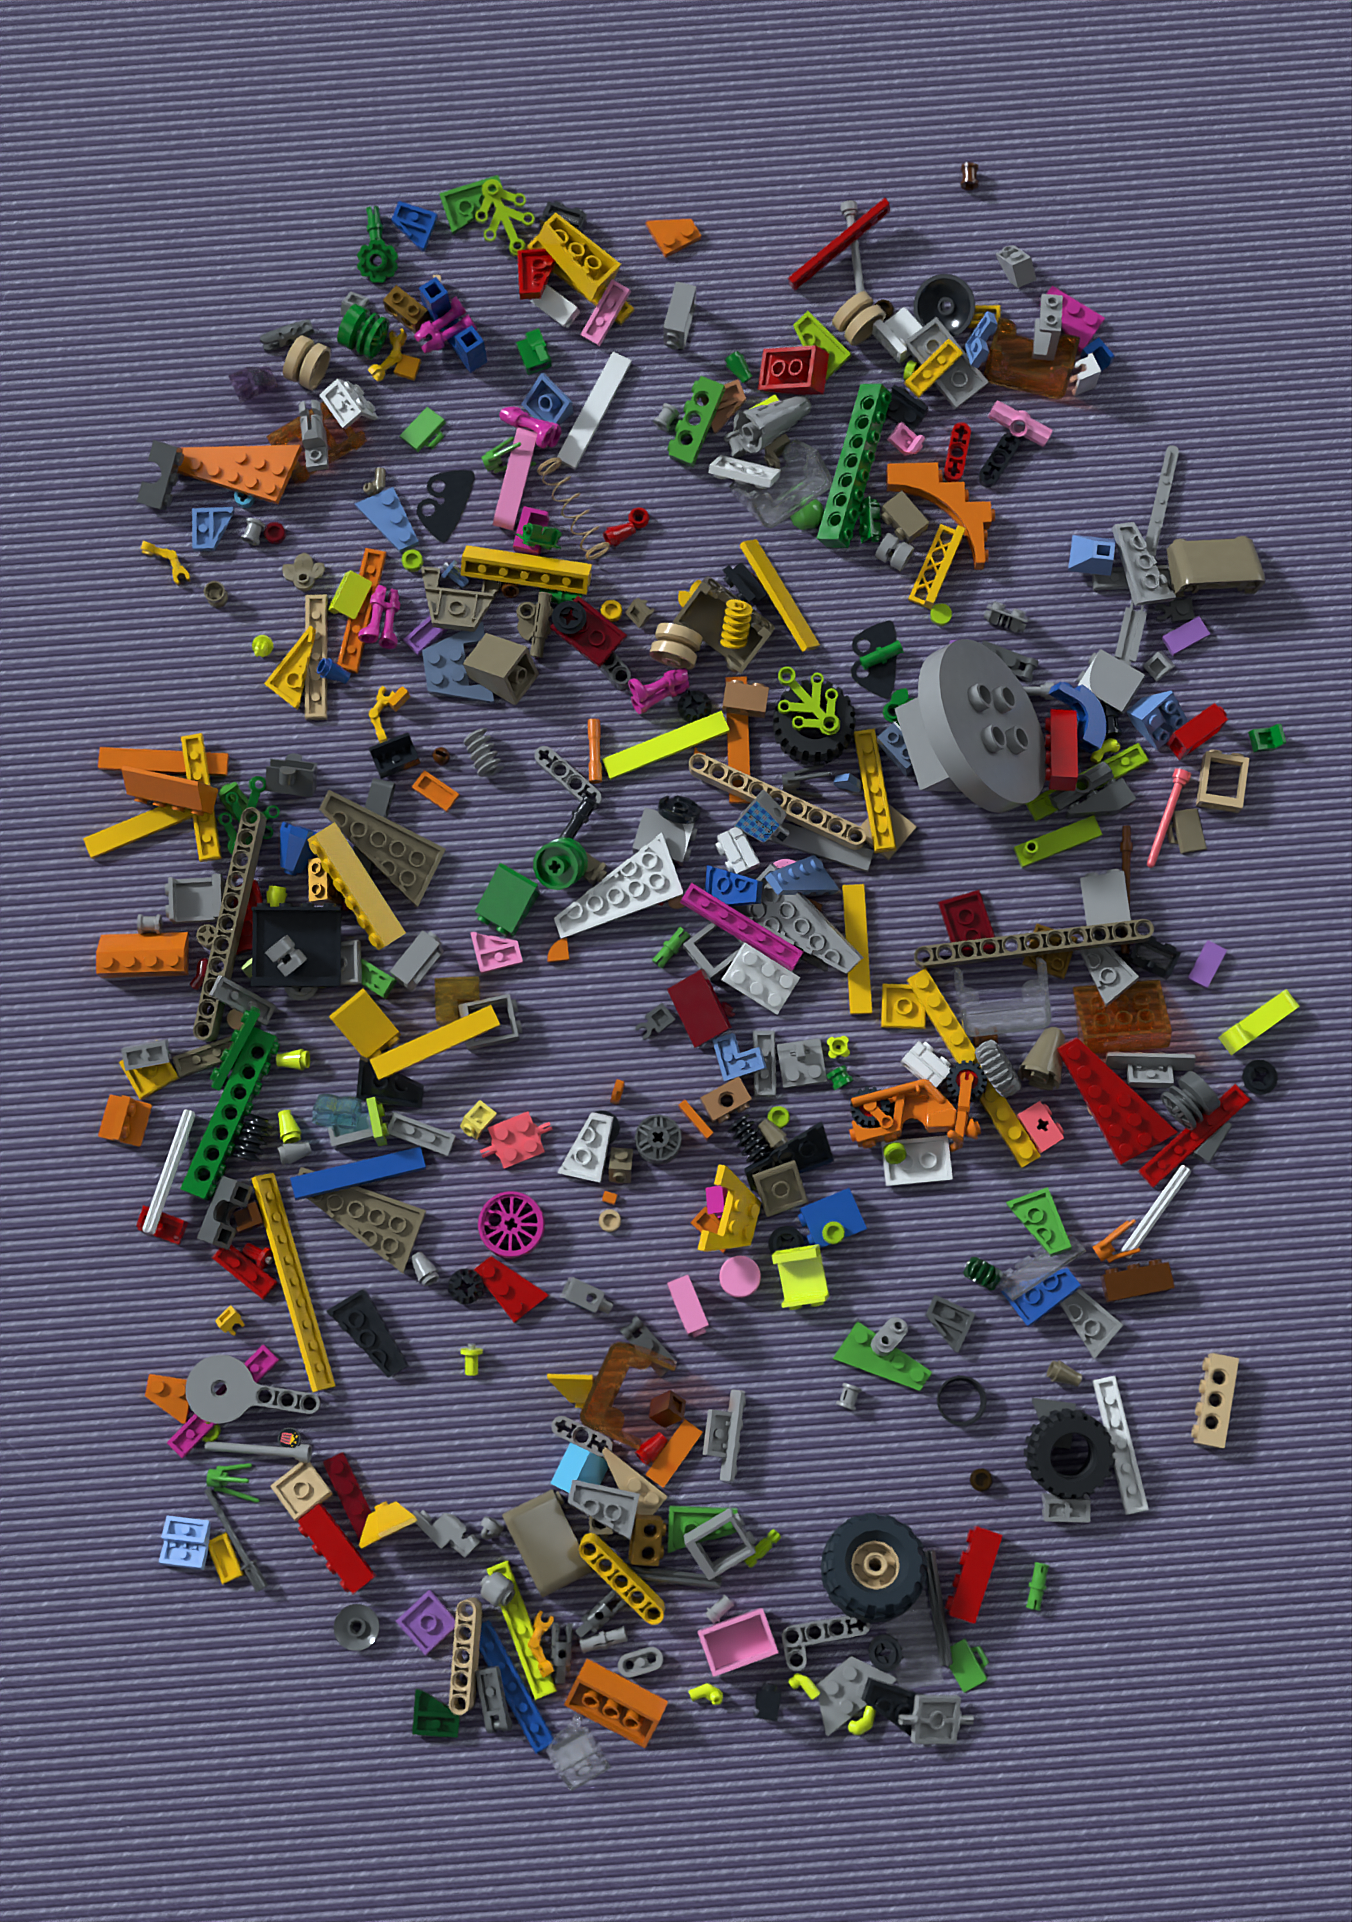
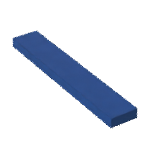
M421 1147L291 1177L290 1180L296 1201L425 1170L426 1165Z
M488 1619L481 1624L479 1651L488 1667H500L505 1699L535 1754L556 1743V1740L491 1621Z

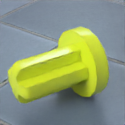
M259 635L252 642V649L256 657L261 656L263 658L269 655L274 647L273 641L266 635Z
M471 1343L468 1344L469 1348L460 1349V1354L465 1355V1374L475 1376L478 1375V1355L483 1354V1349L475 1348L476 1344Z

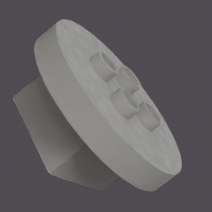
M957 640L931 653L924 661L920 670L918 697L895 708L920 791L963 792L964 795L978 806L996 813L1010 811L1034 800L1040 794L1045 783V770L1047 764H1045L1046 748L1036 712L1015 674L996 653L974 640Z

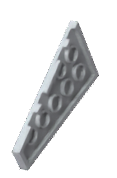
M770 864L756 879L763 882L761 904L732 906L733 909L788 943L804 949L805 952L815 955L825 963L846 974L864 958L801 892H798L796 895L776 894L765 878L770 872L778 869L774 864Z

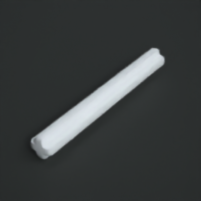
M1184 1165L1179 1167L1120 1253L1136 1249L1140 1246L1190 1175L1191 1170ZM1133 1255L1126 1256L1125 1258L1129 1259Z

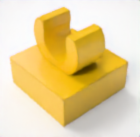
M232 1305L215 1320L218 1327L224 1333L229 1331L231 1335L236 1334L232 1329L234 1324L238 1323L242 1327L245 1326L241 1319L242 1317Z

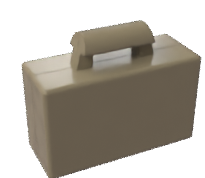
M1197 808L1174 811L1172 815L1173 824H1170L1167 830L1169 844H1178L1181 854L1206 850ZM1172 828H1175L1177 840H1174Z

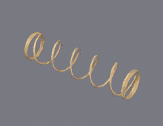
M559 457L551 458L538 467L537 473L543 475L542 481L544 484L557 485L552 492V499L558 502L567 501L562 508L561 515L564 518H576L570 530L576 535L586 534L581 541L580 548L583 551H587L586 559H596L609 550L610 545L608 542H602L590 550L582 548L584 539L591 532L599 529L600 526L584 533L573 532L574 523L590 510L588 509L579 515L570 517L563 514L565 506L581 493H577L565 500H556L554 498L555 490L559 485L571 479V476L558 483H546L544 476L555 471L562 463ZM555 462L546 471L540 472L546 465ZM604 548L601 552L589 556L592 552Z

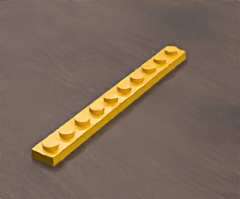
M925 968L909 977L906 981L911 986L920 1004L924 1007L956 1063L961 1064V1061L964 1060L965 1063H969L970 1060L973 1061V1064H979L973 1044L927 969ZM987 1078L986 1091L982 1094L979 1101L1020 1168H1023L1041 1156L1005 1097H1002Z
M269 1173L255 1176L251 1180L312 1393L335 1387L275 1174Z

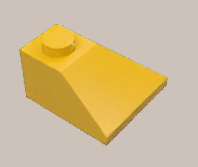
M547 1374V1379L570 1403H575V1408H588L589 1404L594 1403L593 1375Z
M385 1501L375 1506L376 1511L368 1515L359 1546L364 1548L415 1523L417 1519L397 1501L389 1505Z

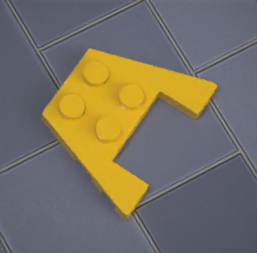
M718 1165L714 1184L728 1189L718 1233L715 1234L702 1230L697 1250L704 1252L750 1246L761 1206V1201L728 1166Z

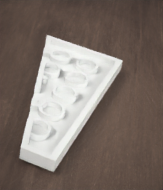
M661 832L654 840L642 847L640 851L630 859H627L596 886L588 890L576 902H573L554 917L561 939L684 895L663 833Z

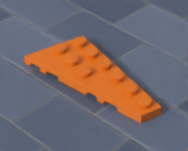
M301 445L179 447L183 448L184 460L182 465L178 467L177 473L279 504L303 448Z

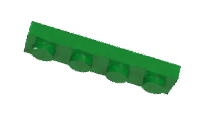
M252 1006L250 1011L245 1010L240 1020L243 1023L240 1030L235 1029L230 1041L233 1043L230 1049L225 1048L220 1057V1060L223 1061L219 1069L215 1067L210 1076V1080H213L212 1088L220 1091L260 1015V1009Z

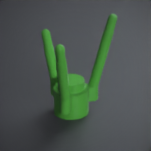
M510 437L494 449L486 452L485 455L481 456L488 472L493 470L494 474L505 471L507 465L499 466L502 464L500 457L521 446V443L518 442L498 452L514 441V437ZM531 462L530 466H535L536 462Z
M251 1463L217 1466L216 1469L208 1470L207 1487H214V1491L224 1492L248 1501L259 1502L257 1498L223 1487L227 1486L228 1482L249 1483V1479L228 1477V1472L225 1471L251 1468Z

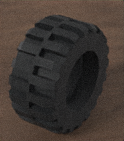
M808 679L803 680L800 686L812 698V684L809 683ZM814 679L815 683H819L821 681V679ZM829 681L821 685L820 707L827 709L825 692L833 688V683ZM839 686L835 689L838 692V699L835 702V716L840 720V729L836 734L821 739L806 738L793 728L792 720L797 712L781 714L778 711V704L781 700L803 703L791 688L789 691L785 690L781 699L777 701L775 706L773 732L775 733L776 743L781 745V750L784 754H790V759L794 761L799 759L801 764L807 765L808 762H813L814 766L820 765L822 761H825L827 764L832 762L834 757H840L843 754V750L848 748L855 729L854 706H851L849 696H844V690ZM834 693L827 695L830 699L836 697ZM786 704L780 706L782 710L789 708Z
M1062 1408V1411L1053 1410L1050 1411L1049 1416L1043 1415L1040 1417V1423L1037 1426L1035 1424L1032 1425L1030 1430L1033 1432L1031 1436H1026L1025 1443L1028 1444L1027 1448H1024V1456L1027 1457L1025 1465L1031 1472L1030 1475L1033 1480L1050 1494L1069 1500L1071 1497H1074L1076 1500L1082 1499L1084 1494L1091 1496L1095 1493L1094 1489L1096 1487L1101 1489L1105 1485L1103 1479L1105 1477L1110 1478L1112 1474L1109 1470L1110 1465H1115V1458L1112 1457V1453H1115V1447L1111 1444L1112 1437L1105 1430V1427L1092 1416L1076 1409L1074 1411L1069 1408ZM1068 1433H1077L1087 1442V1459L1078 1471L1066 1475L1061 1474L1051 1465L1050 1454L1052 1447L1061 1436Z

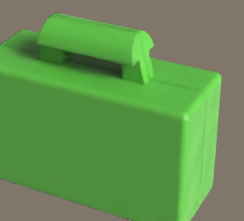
M426 407L399 437L417 452L425 445L433 449L444 438L439 430L446 422L442 417ZM437 433V437L429 443V440Z
M965 1638L950 1646L953 1663L949 1665V1668L963 1693L987 1681L988 1678L983 1668L989 1661L980 1646L970 1648ZM976 1650L983 1661L982 1664H979L973 1653Z

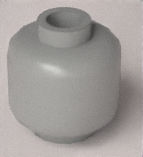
M499 1572L486 1575L480 1583L482 1587L481 1596L495 1607L508 1605L514 1597L513 1582Z

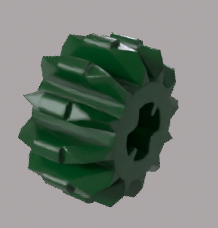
M971 1257L965 1265L963 1272L965 1277L988 1290H995L1003 1275L1001 1270L978 1257Z

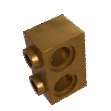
M397 285L383 299L385 311L414 334L421 329L422 324L430 321L428 310Z
M319 858L308 859L309 902L323 906V903L342 904V893L334 887L333 879L321 866V860Z
M635 1514L628 1556L632 1565L659 1566V1559H663L664 1547L661 1545V1538L665 1537L666 1523H663L659 1515ZM646 1525H654V1530L651 1533H644ZM645 1547H652V1552L649 1555L643 1556L641 1554Z

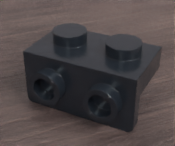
M742 562L733 569L730 565L723 569L725 574L724 581L730 588L734 586L738 591L736 594L741 601L747 602L751 607H754L768 595L766 590Z
M409 733L369 747L370 754L381 779L421 764Z

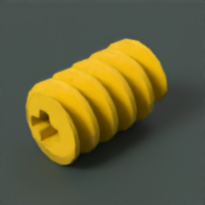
M731 599L726 602L728 607L725 609L726 616H724V622L726 623L722 626L724 631L721 633L723 638L720 640V643L724 647L738 649L747 644L753 609L744 601Z

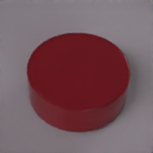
M272 522L265 527L264 536L270 544L277 545L285 540L286 531L282 524Z

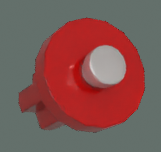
M247 1243L242 1250L245 1256L257 1261L256 1265L261 1269L266 1268L273 1261L272 1250L268 1247L262 1250Z

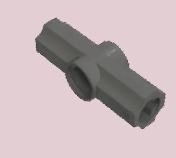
M1103 761L1084 774L1078 775L1077 783H1084L1086 790H1079L1077 787L1075 791L1056 790L1048 797L1054 808L1059 812L1078 799L1086 797L1088 793L1111 780L1114 775L1109 765Z

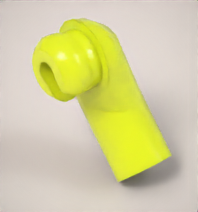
M709 1683L689 1690L692 1701L702 1697L708 1699L714 1705H719L723 1701L721 1690Z

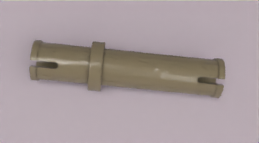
M539 592L533 632H531L532 644L530 655L543 658L545 639L548 638L546 632L552 594Z

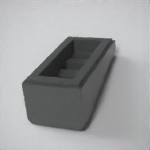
M1227 1122L1193 1152L1192 1156L1204 1164H1208L1222 1144L1232 1124Z

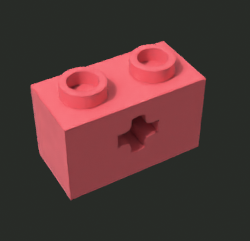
M1041 1101L1016 1116L1039 1154L1064 1139L1062 1127L1058 1122L1054 1123L1050 1117L1052 1115L1051 1110L1046 1104H1042ZM1039 1123H1040V1124H1043V1123L1046 1124V1127L1044 1128V1130H1043V1129H1040V1130L1037 1129V1126L1039 1125Z

